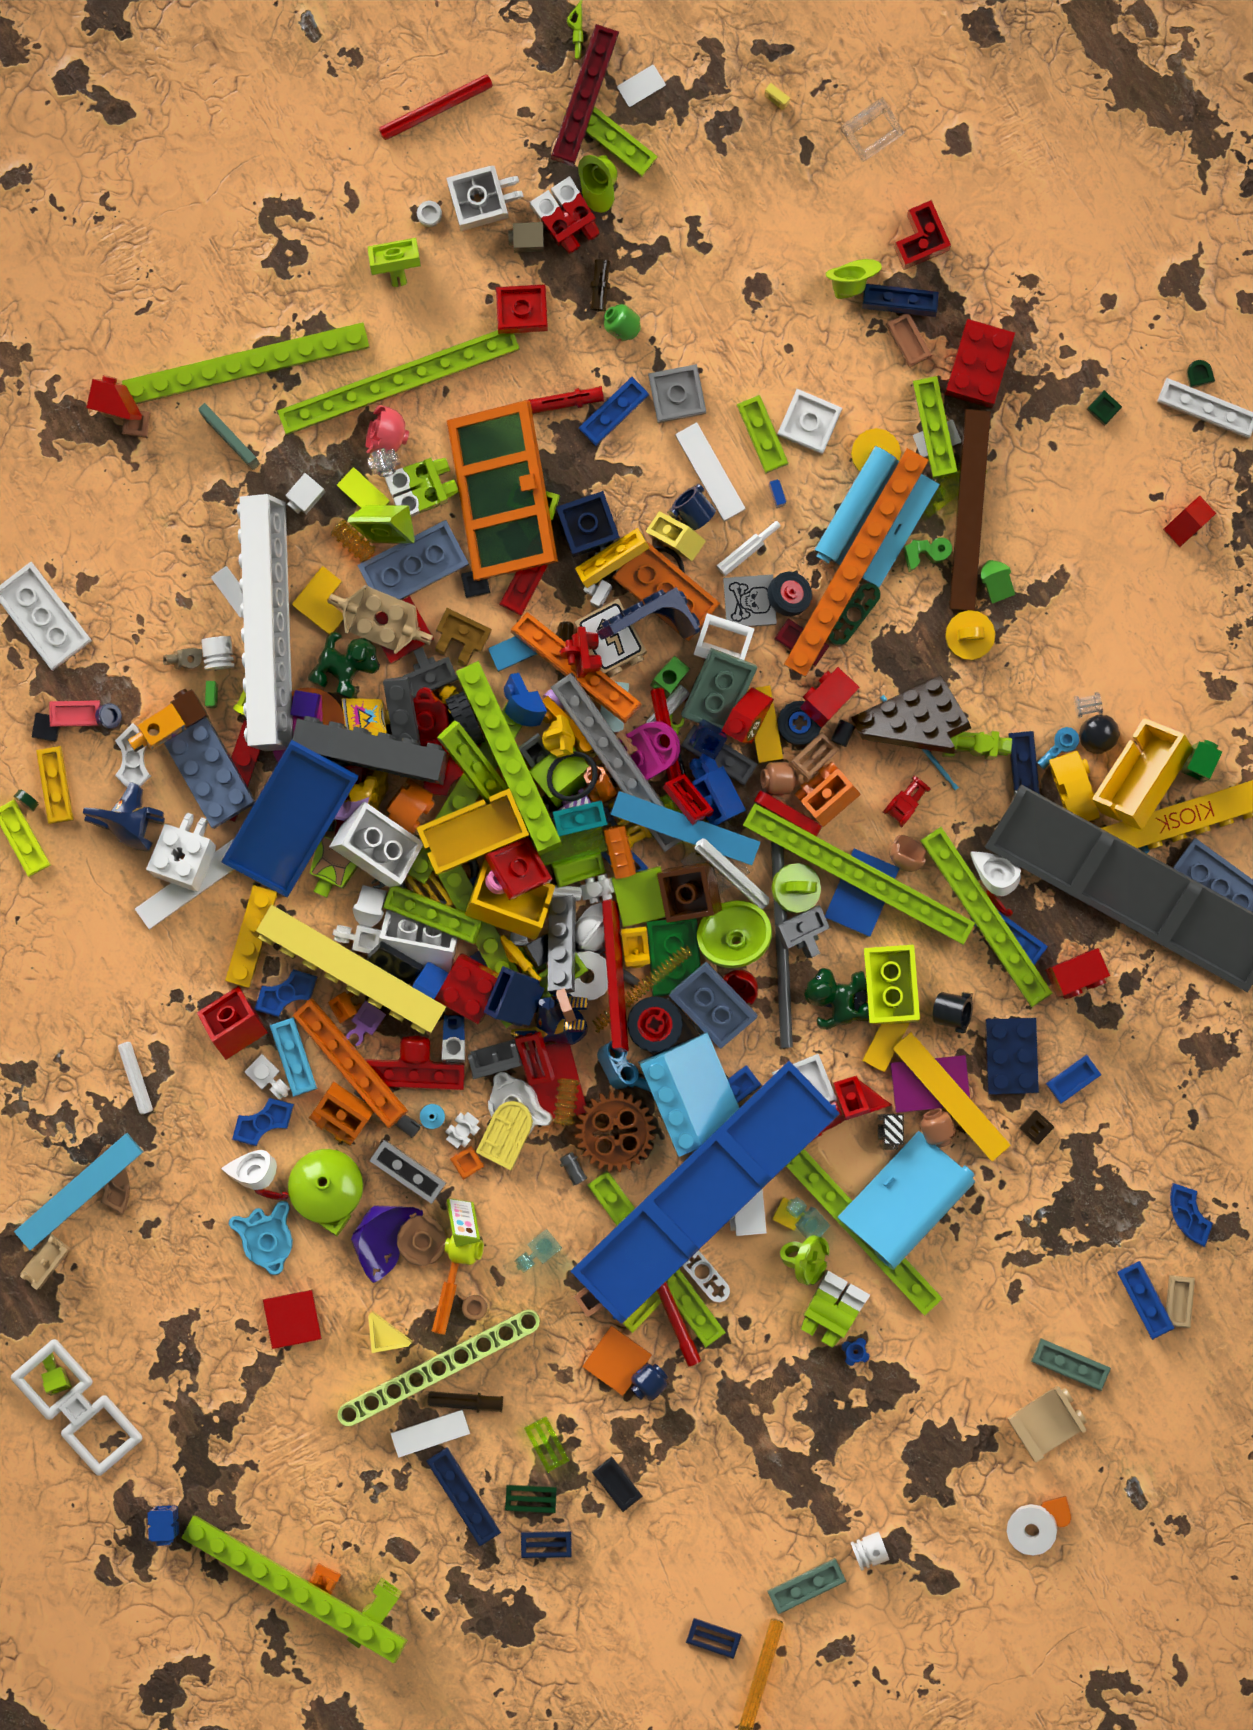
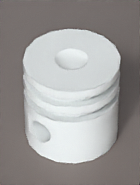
M231 636L211 637L201 640L203 657L206 658L204 664H207V666H204L205 670H221L234 667V663H231V661H234V658L231 657L233 655Z
M879 1531L863 1537L862 1541L856 1540L857 1543L850 1542L861 1571L864 1570L863 1567L865 1566L870 1568L869 1565L871 1564L875 1566L889 1560Z

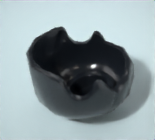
M1103 714L1095 715L1086 720L1079 732L1081 745L1087 751L1096 754H1102L1112 749L1117 744L1120 736L1119 727L1115 720Z

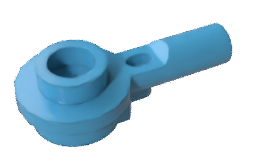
M1065 727L1057 731L1054 738V746L1037 762L1042 769H1045L1050 764L1049 760L1056 758L1061 752H1070L1076 749L1079 744V735L1074 729Z

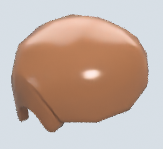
M898 835L895 838L889 851L895 866L908 872L921 869L926 862V859H924L927 854L925 848L916 840L906 835Z

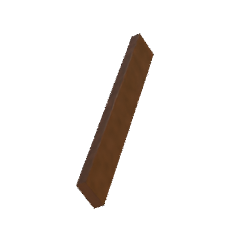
M965 410L949 609L975 611L991 411Z

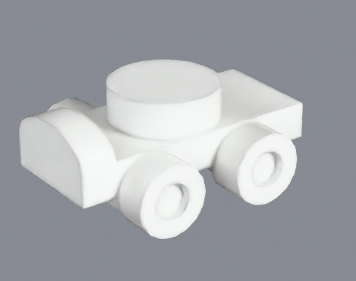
M607 874L597 876L598 881L596 882L594 877L585 879L586 884L580 886L582 888L583 900L589 899L590 904L600 902L599 896H602L603 900L612 899V893H615L612 878H608Z
M469 1112L465 1116L460 1113L455 1119L458 1123L457 1126L454 1127L451 1124L445 1131L449 1135L446 1140L457 1149L460 1145L465 1148L470 1142L467 1136L470 1133L474 1136L480 1129L477 1126L479 1120Z

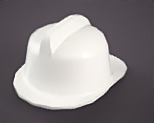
M602 903L591 905L575 923L576 953L591 951L600 955L605 951ZM619 913L620 929H621L622 920H621V916H620V913Z

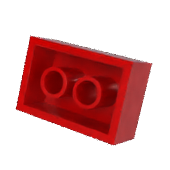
M967 319L944 395L992 409L1015 332Z
M1099 948L1087 951L1045 969L1056 997L1063 996L1064 1000L1082 994L1081 988L1086 987L1088 990L1105 984V978L1110 976Z

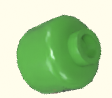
M624 304L610 307L604 315V328L609 334L620 341L632 340L638 335L641 325L640 317L636 312Z

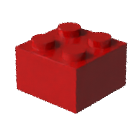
M462 953L456 959L435 1000L479 1024L486 1015L484 1010L499 973Z

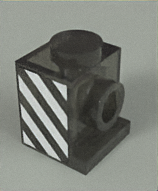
M877 1114V1119L882 1120V1124H878V1140H882L883 1150H898V1145H904V1114Z

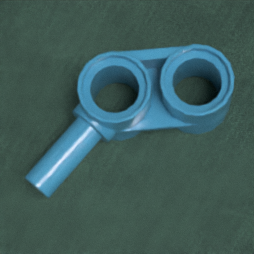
M612 1041L599 1048L597 1058L612 1087L620 1090L628 1086H636L651 1092L646 1079L638 1077L637 1067L628 1062L626 1058L627 1052H619L613 1049ZM609 1049L614 1051L615 1058L610 1055ZM621 1071L626 1075V1081L621 1077Z

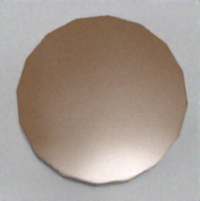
M418 1215L408 1219L401 1225L397 1234V1246L400 1254L407 1262L416 1266L435 1263L443 1255L447 1236L443 1226L436 1219Z

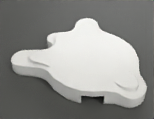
M499 1072L494 1076V1085L490 1100L488 1101L491 1117L501 1104L508 1101H517L528 1107L532 1114L533 1123L530 1133L536 1125L547 1126L552 1123V1114L540 1106L537 1094L532 1086L523 1080L511 1077L506 1072Z

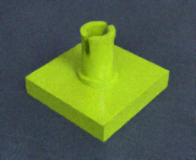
M416 238L367 246L371 274L376 275L390 272L391 285L393 287H399L397 277L400 278L401 286L407 284L404 269L421 266Z

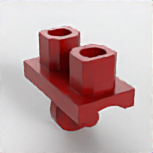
M578 627L577 633L572 635V640H566V647L560 649L559 653L561 658L568 659V665L576 666L577 678H585L587 673L597 672L602 667L601 656L589 655L588 650L598 648L599 637L598 633L586 632V627Z

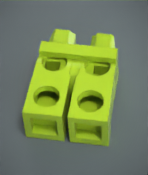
M382 1577L373 1590V1593L377 1595L371 1604L366 1605L361 1612L380 1624L402 1593L401 1590ZM350 1637L347 1638L357 1648H360L362 1645Z

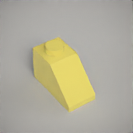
M660 511L645 531L690 561L694 560L706 542L689 526Z

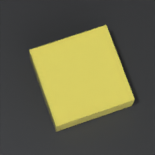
M772 83L765 89V97L780 109L785 110L790 102V97Z

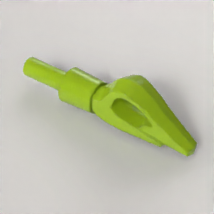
M583 0L579 1L567 17L568 26L574 30L572 43L575 44V59H581V44L584 43L582 31ZM576 13L578 16L577 21L573 23L571 18Z

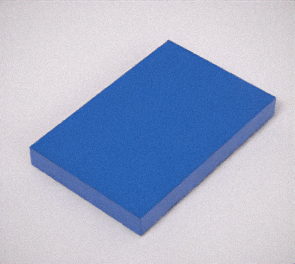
M855 848L851 853V856L894 879L896 878L899 871L898 867ZM840 879L826 911L825 918L870 937L885 902Z

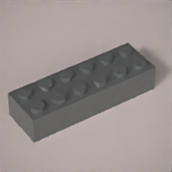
M305 716L304 720L297 719L292 740L331 761L439 785L444 784L450 756L440 745L427 743V747L420 746L417 740L404 737L402 741H397L393 735L378 732V736H374L367 729L354 727L353 731L347 730L344 724L329 721V725H324L320 719Z

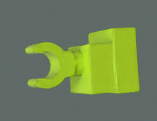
M51 1353L42 1361L47 1372L41 1374L45 1392L50 1396L72 1388L65 1369L62 1367L56 1368L53 1353Z

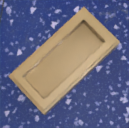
M1169 1275L1166 1311L1174 1327L1191 1328L1195 1278Z

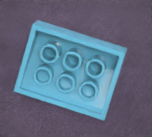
M708 1032L638 1062L679 1157L699 1148L739 1109Z

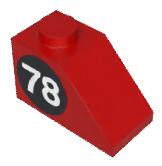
M751 687L732 709L722 732L742 743H752L774 698Z

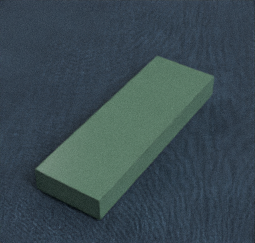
M1040 1338L1031 1360L1033 1363L1102 1391L1111 1369L1106 1365Z
M834 1558L767 1590L777 1613L781 1614L845 1583L846 1579Z

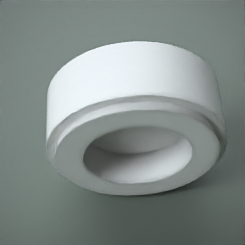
M425 201L419 205L417 217L422 225L433 227L441 221L442 211L436 202Z

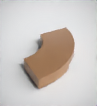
M104 1146L98 1157L101 1156L109 1148ZM126 1169L122 1170L103 1187L104 1193L101 1199V1203L122 1215L126 1210L130 1196V1182Z

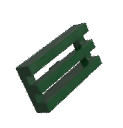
M507 1484L505 1511L555 1513L557 1487ZM511 1491L550 1492L551 1497L511 1495ZM511 1501L551 1503V1507L511 1505Z

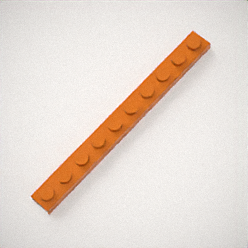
M908 448L906 449L786 659L784 666L804 677L807 676L928 464V459Z

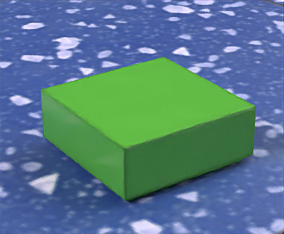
M206 681L205 706L207 708H216L218 684L215 681Z

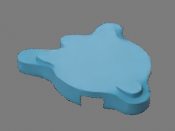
M286 1201L278 1202L270 1216H266L261 1208H256L247 1218L233 1216L229 1220L230 1228L240 1235L244 1252L249 1260L265 1268L272 1275L280 1274L283 1271L284 1262L290 1254L293 1244L292 1234L287 1225L290 1205Z

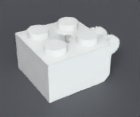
M487 166L446 178L461 231L509 218L505 203L524 197L522 191L502 194L501 188L516 185L519 183L518 176L498 180L495 166ZM475 194L484 197V199H481V202L471 200L474 199Z
M186 813L180 828L164 824L146 870L155 878L199 893L214 856L216 845L210 839L203 837L208 820L201 817L194 833H191L189 830L194 816L193 814Z

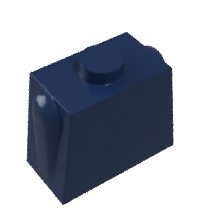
M502 966L484 1013L516 1026H529L535 1011L539 1007V1000L545 988L540 986L539 980Z

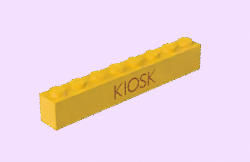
M1253 780L1154 811L1142 830L1125 824L1123 821L1101 829L1136 848L1148 846V849L1151 850L1163 846L1162 841L1169 838L1172 839V842L1187 838L1186 833L1195 831L1196 835L1211 831L1210 825L1219 823L1220 827L1234 823L1233 818L1242 815L1244 820L1253 817Z

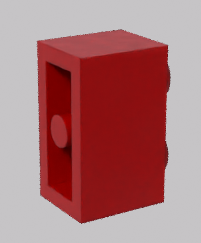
M839 667L832 673L827 671L818 680L821 685L817 689L812 686L802 697L806 701L800 708L821 728L860 688Z

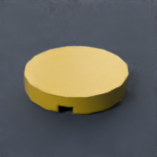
M874 428L864 431L857 437L852 445L851 457L854 466L859 472L875 446L887 451L900 461V445L893 434L884 429Z

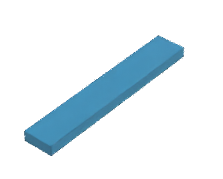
M618 791L610 814L693 845L704 838L722 855L749 865H753L760 845V841L698 820L696 824L692 825L682 813Z

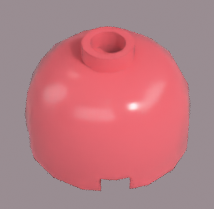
M378 405L373 413L377 415V418L369 423L365 447L369 449L366 452L377 456L392 455L399 450L401 444L405 445L407 443L409 431L405 430V421L397 410Z

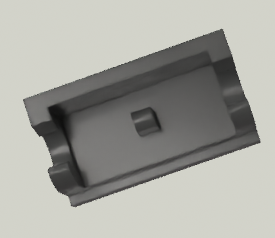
M515 1039L472 1051L468 1055L473 1079L523 1066Z

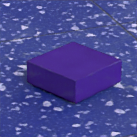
M295 690L290 715L303 718L305 716L317 718L321 695Z

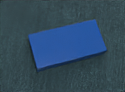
M1086 1054L1048 1081L1046 1085L1058 1102L1062 1104L1101 1076V1073Z

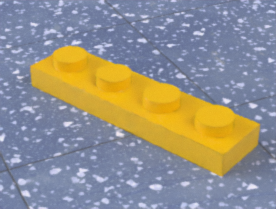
M253 885L225 981L250 988L264 942L258 938L260 933L256 930L270 906L275 905L278 892Z

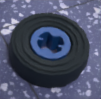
M793 701L787 704L780 711L777 720L781 737L794 745H806L812 742L821 730V727L800 708L805 701ZM798 716L804 717L803 721H807V726H802L801 730L796 729V725L793 726V720H797Z

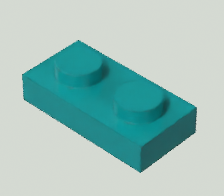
M602 800L552 812L559 836L607 825Z

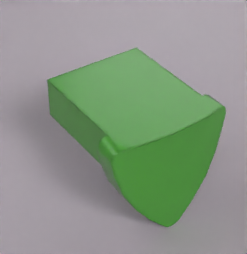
M989 560L982 568L981 579L985 583L990 601L995 603L1015 595L1009 575L1011 573L1010 567L1002 562Z

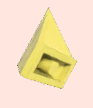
M374 1311L368 1316L372 1353L409 1347L413 1342Z

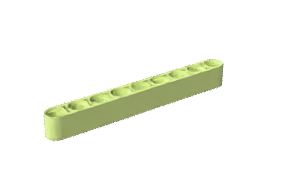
M524 1310L343 1404L338 1411V1420L344 1426H353L533 1333L540 1324L539 1315L534 1310ZM530 1314L534 1316L536 1320L535 1326L532 1328L524 1327L521 1322L524 1315ZM501 1327H511L513 1337L508 1340L502 1339L499 1335ZM480 1338H487L491 1342V1348L488 1351L478 1349L477 1341ZM459 1349H464L468 1353V1360L464 1363H459L454 1357L455 1352ZM435 1361H442L446 1365V1371L443 1374L434 1373L432 1364ZM417 1372L423 1376L424 1382L422 1385L414 1386L410 1382V1375ZM389 1385H398L401 1388V1395L396 1398L391 1397L387 1391ZM368 1396H375L378 1399L379 1406L376 1409H369L366 1406L365 1399ZM347 1407L353 1408L356 1411V1418L352 1421H348L343 1417V1410Z

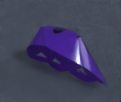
M373 1206L364 1215L362 1222L352 1233L351 1241L362 1268L372 1283L381 1280L394 1268L400 1255L397 1246V1234L400 1227L411 1218L409 1215L416 1213L415 1216H423V1210L403 1206ZM392 1254L391 1257L388 1258V1263H386L384 1256ZM373 1268L380 1269L379 1272L373 1275Z

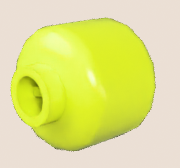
M452 1234L451 1238L446 1239L445 1252L448 1253L450 1260L454 1263L472 1265L481 1259L484 1244L480 1240L481 1242L456 1247Z

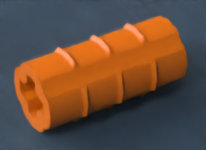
M614 825L603 829L615 879L635 875V860H633L632 848H630L629 836H627L625 825Z

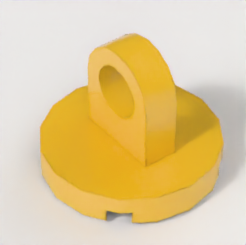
M968 610L960 612L951 619L946 628L945 639L947 647L960 659L970 661L980 659L990 651L994 644V626L987 616L978 611Z

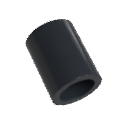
M839 720L831 741L847 747L855 726L846 721Z

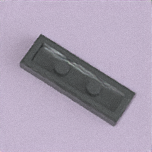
M696 725L692 727L681 747L697 757H700L703 753L712 754L718 767L724 766L728 776L744 786L758 765Z

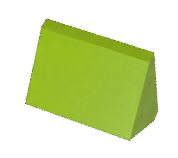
M366 505L348 517L347 522L371 543H414L415 541L409 505Z
M550 753L531 768L529 772L558 809L562 805L561 802L563 800L556 798L550 792L547 785L548 769L553 761L558 758ZM575 756L568 757L559 762L552 774V784L555 790L564 796L578 793V790L583 789L587 785L583 775L589 767L583 758Z

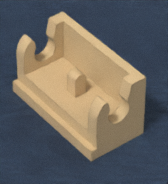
M50 1234L22 1270L20 1277L29 1281L36 1290L41 1289L71 1248L53 1234Z

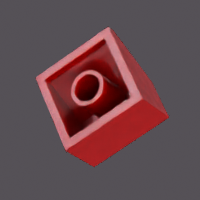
M239 986L197 1012L212 1043L225 1060L268 1033Z

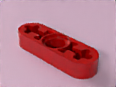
M761 790L754 800L756 804L816 837L823 827Z

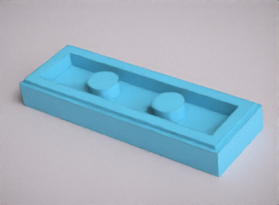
M294 1017L270 1025L293 1097L318 1089Z

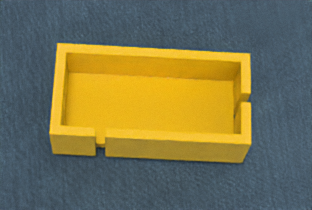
M1145 718L1133 734L1134 740L1143 753L1141 754L1136 744L1130 740L1092 798L1101 814L1118 821L1122 820L1123 823L1140 830L1144 828L1194 750L1185 734Z
M510 789L488 797L490 803L486 805L483 799L416 828L424 849L431 850V852L427 853V856L436 876L529 837Z

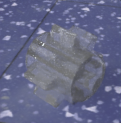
M375 449L372 451L373 458L367 459L370 470L373 471V474L378 473L380 477L393 475L396 472L395 465L400 464L398 454L395 453L394 449Z

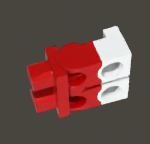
M570 176L552 187L551 193L548 190L530 202L531 209L543 222V225L558 246L561 245L569 254L580 248V244L574 236L581 231L588 242L600 235L595 224L596 218Z

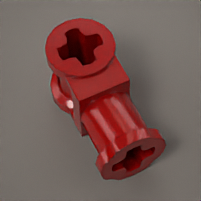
M915 775L911 778L912 782L905 791L901 790L882 812L884 814L888 813L898 821L901 828L916 811L915 809L919 805L917 802L925 792L931 790L926 783ZM916 788H918L917 792L913 796H911L913 791Z

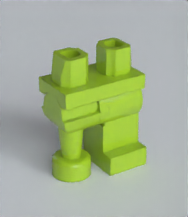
M991 731L988 734H984V732H962L950 738L956 751L970 752L976 757L985 755V759L993 760L997 755L1007 756L1011 754L1012 738L999 737L998 731ZM949 753L942 754V757L952 758L955 756V754Z

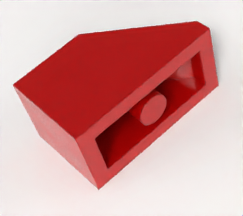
M103 375L102 379H92L86 408L128 420L142 419V414L126 385L117 383V378Z

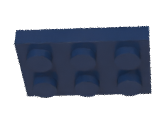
M1036 1018L985 1019L988 1094L1039 1093Z

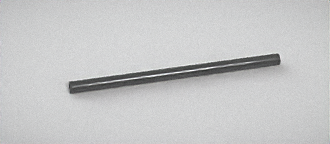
M771 841L772 877L774 878L776 873L784 867V848ZM774 899L776 926L787 920V911L783 910ZM775 928L781 1048H792L789 950L784 949Z

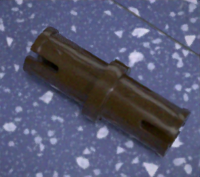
M595 260L594 278L590 283V287L593 288L590 310L606 311L607 290L610 289V283H608L609 260ZM600 275H602L601 295L599 296Z

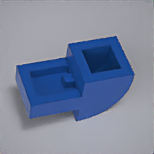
M520 673L510 674L504 686V695L509 700L504 710L510 719L520 725L529 727L540 726L547 709L538 691L528 692Z

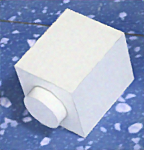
M304 473L285 495L289 500L287 505L299 514L302 511L307 515L325 494V490Z

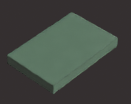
M206 403L198 408L206 422L252 470H255L260 465L255 455Z
M711 648L681 713L682 717L722 732L732 709L746 694L758 668L757 665Z

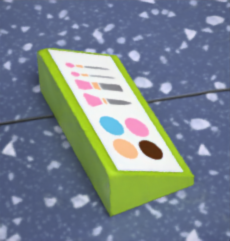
M447 1199L452 1234L456 1247L481 1242L474 1203Z

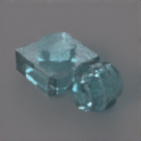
M796 1197L788 1201L786 1210L795 1218L801 1217L795 1226L806 1239L812 1235L821 1237L831 1226L816 1208L810 1207L806 1212L807 1205L800 1198Z
M545 1229L527 1244L532 1253L528 1255L527 1252H524L515 1260L517 1264L515 1267L518 1270L521 1269L524 1273L535 1264L533 1261L535 1257L544 1264L560 1251L562 1247L551 1233Z

